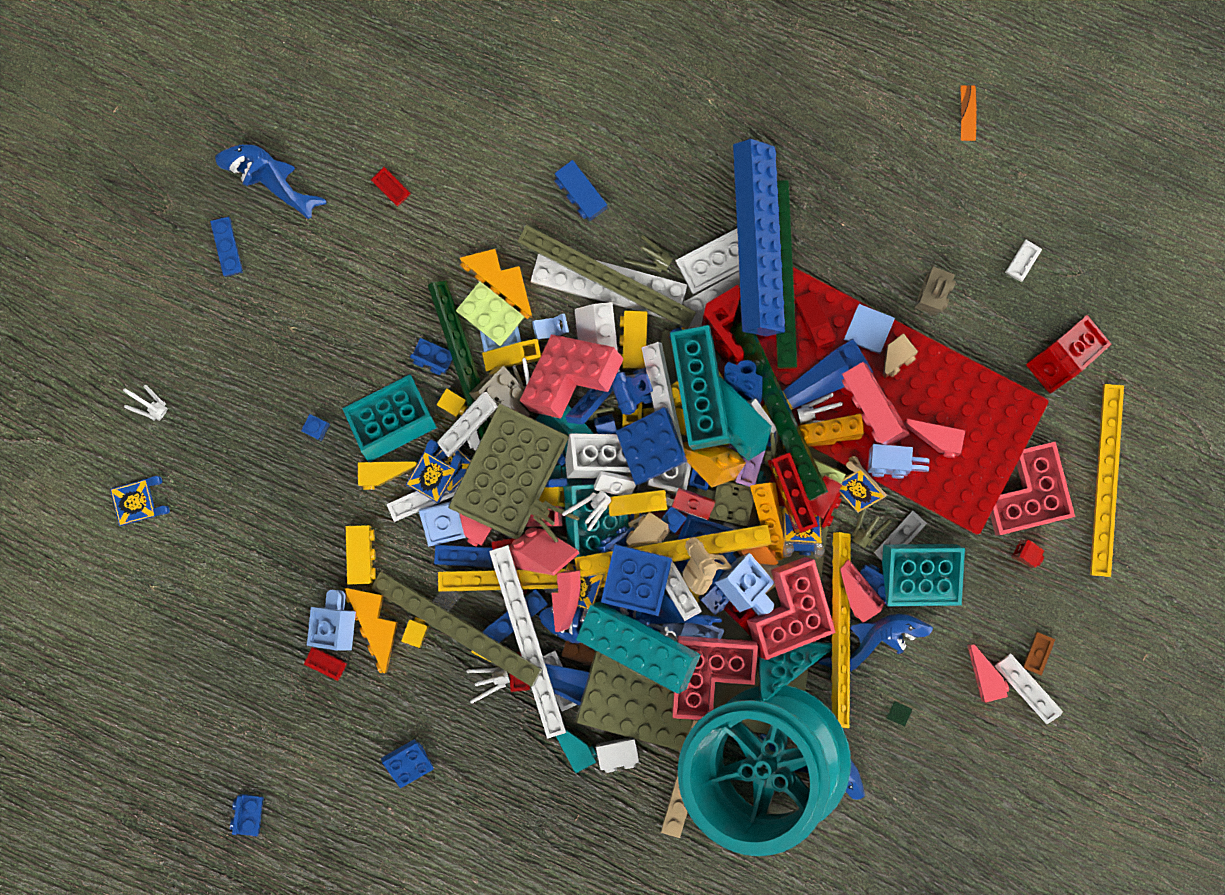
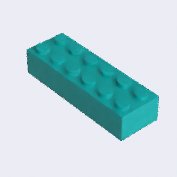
M709 325L671 332L689 447L692 450L731 443L712 330Z
M601 602L590 605L576 639L677 694L687 689L701 654Z

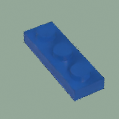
M230 217L210 221L223 276L227 277L243 273Z
M610 387L608 392L590 388L565 416L567 423L584 424L612 393V387Z
M435 545L434 564L492 567L493 562L489 551L493 549Z

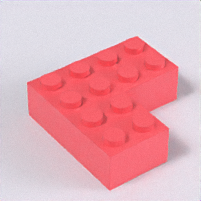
M551 334L520 398V402L531 412L561 419L576 385L608 392L624 358L614 347Z
M862 362L842 374L844 377L842 383L847 391H852L854 394L851 398L857 408H862L864 412L862 417L865 423L873 427L874 431L871 433L876 442L892 445L910 435L893 404L885 397L867 364Z
M1056 442L1024 449L1016 464L1023 490L1000 495L990 514L995 536L1075 517Z
M803 557L771 570L781 607L773 609L768 614L747 619L752 639L758 645V657L768 660L836 633L814 559Z
M678 636V643L701 654L687 689L679 694L673 692V718L700 720L712 711L715 682L755 685L758 650L756 641Z

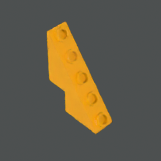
M495 249L460 258L462 262L460 266L465 271L469 272L471 270L476 274L474 277L479 282L489 284L491 286L489 289L497 295L501 294L504 296V301L512 307L516 306L519 308V313L527 320L529 317L533 318L519 266L501 271Z
M862 414L798 426L807 446L835 444L836 441L857 440L864 434Z
M776 483L750 485L761 526L768 524L771 545H768L767 548H771L777 555L776 560L789 557L788 544L784 541L783 508L779 506Z
M346 588V592H344L346 594L345 599L347 603L351 602L353 607L351 611H356L355 620H359L362 626L359 628L363 638L367 637L369 641L367 647L372 656L375 655L378 661L375 663L380 674L387 673L398 622L379 618L383 595Z

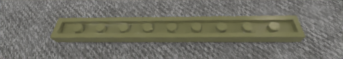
M527 225L517 241L518 244L685 329L689 328L696 314V311Z
M380 571L371 589L531 687L534 686L543 670L383 571Z

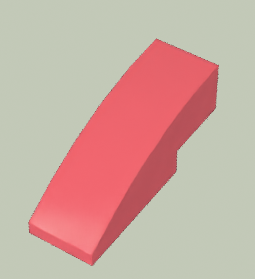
M567 570L557 573L558 591L552 593L555 632L569 629L573 621L580 596V570Z

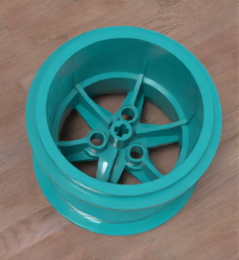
M784 685L778 693L766 702L760 701L759 686L739 693L726 704L713 709L703 716L691 729L683 743L679 756L678 784L686 810L694 823L708 838L718 845L743 855L768 856L778 854L793 848L807 838L818 823L831 814L843 798L851 772L849 744L845 732L835 715L813 695L801 689ZM752 719L771 724L764 741L742 721ZM728 735H731L740 745L746 758L724 766L723 749ZM788 737L797 745L796 748L787 749ZM769 743L775 745L776 751H772L769 748ZM806 765L810 777V789L794 772ZM746 766L752 768L753 774H749L746 771ZM778 777H783L786 781V785H782L779 782ZM729 780L753 781L754 807L735 791ZM775 791H784L799 807L788 813H767Z

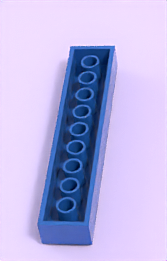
M748 139L733 144L742 331L762 336H771L785 333L775 146Z

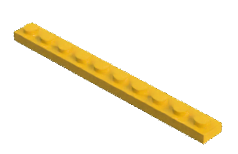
M1103 385L1090 575L1111 577L1124 385Z
M768 524L695 537L703 543L705 550L709 554H722L771 545ZM690 538L634 547V549L671 557L672 562L690 559L685 545L686 541ZM613 551L574 558L576 570H580V578L608 573Z
M836 532L833 533L832 622L836 633L832 634L831 702L832 713L842 728H849L850 604L840 568L846 560L849 559L851 562V534Z
M516 570L522 589H558L557 573L555 575H548L527 570ZM496 571L438 572V592L501 590ZM607 573L603 574L600 587L605 586Z

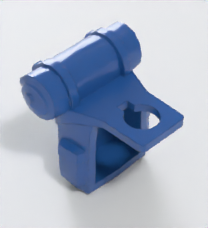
M646 368L638 369L633 372V375L627 376L625 372H617L611 387L622 414L630 415L637 410V405L641 402L644 404L653 402L651 396L653 388Z

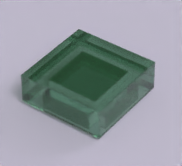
M894 701L886 718L905 727L912 709Z

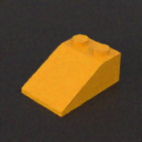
M688 441L683 443L687 462L711 487L735 480L746 464L737 452L728 447L717 445L692 450L689 447Z

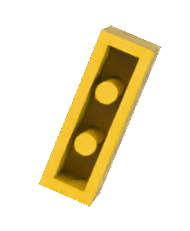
M624 311V316H620V327H624V335H620V346H623V354L620 355L624 358L621 365H623V370L646 368L642 347L646 346L647 311Z
M369 525L346 526L347 584H373V580L376 579V568H373L372 560H375L376 557L375 549H372V541H375L374 529L371 530Z

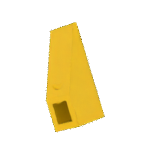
M538 339L518 342L482 353L486 372L503 365L505 368L523 364V358H526L527 363L539 361L541 358Z

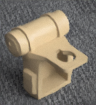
M694 537L686 541L685 547L690 560L682 576L687 586L695 594L702 595L709 589L718 569L730 570L732 567L723 555L709 554L698 538ZM714 560H720L721 562H723L724 565L715 562Z

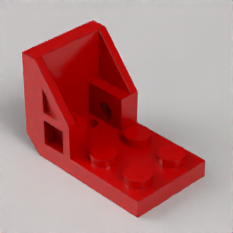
M738 285L706 303L701 326L709 325L712 330L714 347L725 363L730 362L735 365L743 361L744 357L742 347L739 344H735L730 333L741 296Z
M1086 315L1063 336L1030 360L1026 366L1048 393L1051 394L1082 372L1112 344L1089 316Z

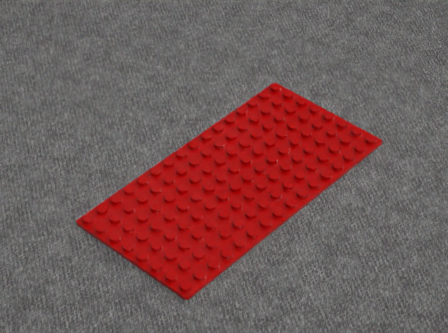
M794 267L793 284L797 368L777 369L776 335H757L782 391L835 349L848 342L844 338L859 304L871 308ZM812 291L835 337L834 345L815 351L795 301L796 297ZM894 320L880 354L860 346L858 347L873 370L872 374L885 397L891 401L902 422L905 424V421L910 419L964 430L965 435L961 454L955 456V458L943 456L944 453H939L906 428L910 435L891 446L913 447L912 457L928 458L929 464L912 463V465L928 466L929 471H911L903 479L892 478V475L884 474V477H874L872 473H868L869 449L873 444H885L876 442L871 433L874 431L873 427L867 425L863 417L864 434L860 439L836 441L835 444L810 447L845 466L849 462L850 457L856 456L862 468L877 483L978 535L984 528L1049 402L1046 398ZM904 334L918 351L916 356H914L916 360L908 366L906 364L902 365L899 368L901 371L895 376L891 377L889 375L884 378L883 368L886 348ZM733 336V339H732V340H733V341L735 342V344L737 345L736 339H735V337ZM721 358L718 364V370L724 379V367L726 363ZM845 387L832 392L833 397L812 406L813 409L839 402L842 403V406L815 413V419L812 420L819 421L864 413L862 408L859 409L854 404L851 398L854 396L852 391H847ZM763 399L760 403L761 407L765 405ZM801 406L792 409V414L798 426L806 425L805 423L800 424L797 409L801 408Z

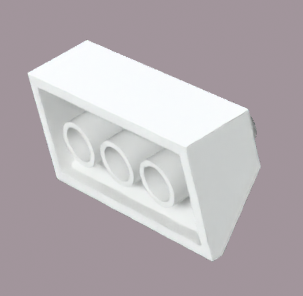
M612 302L576 308L575 318L578 340L614 347L617 350Z
M617 434L569 435L565 459L567 478H597L600 471L633 478Z

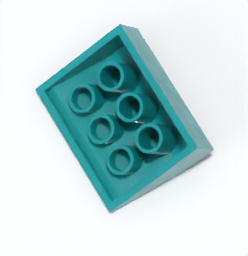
M411 374L342 408L358 446L368 462L437 428Z
M594 484L564 486L565 511L589 497L593 492L598 494L600 491L594 489ZM606 493L609 497L620 496L611 493ZM591 500L571 512V514L579 517L578 521L566 516L567 544L578 550L579 554L576 557L599 554L597 547L601 545V540L608 536L612 538L617 534L616 530L623 526L629 527L628 515L610 517L608 505L593 528L588 531L587 528L593 519L589 523H585V520L594 510L591 506ZM572 559L569 563L575 564V559Z
M883 544L882 566L887 606L962 605L965 548L957 544Z

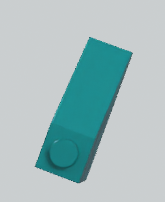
M566 729V733L556 736L575 774L596 763L595 758L598 755L594 747L591 746L589 748L585 741Z

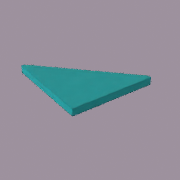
M811 642L768 660L758 657L760 701L766 702L784 685H788L831 651L832 643Z

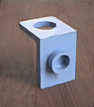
M565 313L554 318L532 321L535 338L538 340L550 338L551 334L561 336L569 332ZM560 320L562 321V324H563L562 330H561L560 324H559V323H560Z

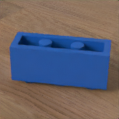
M573 160L554 173L556 178L554 182L560 190L564 189L567 192L566 198L572 205L574 203L579 208L577 212L583 219L587 218L590 222L607 209L606 202Z

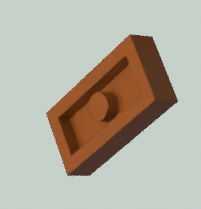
M1036 632L1025 658L1023 668L1042 676L1056 639Z

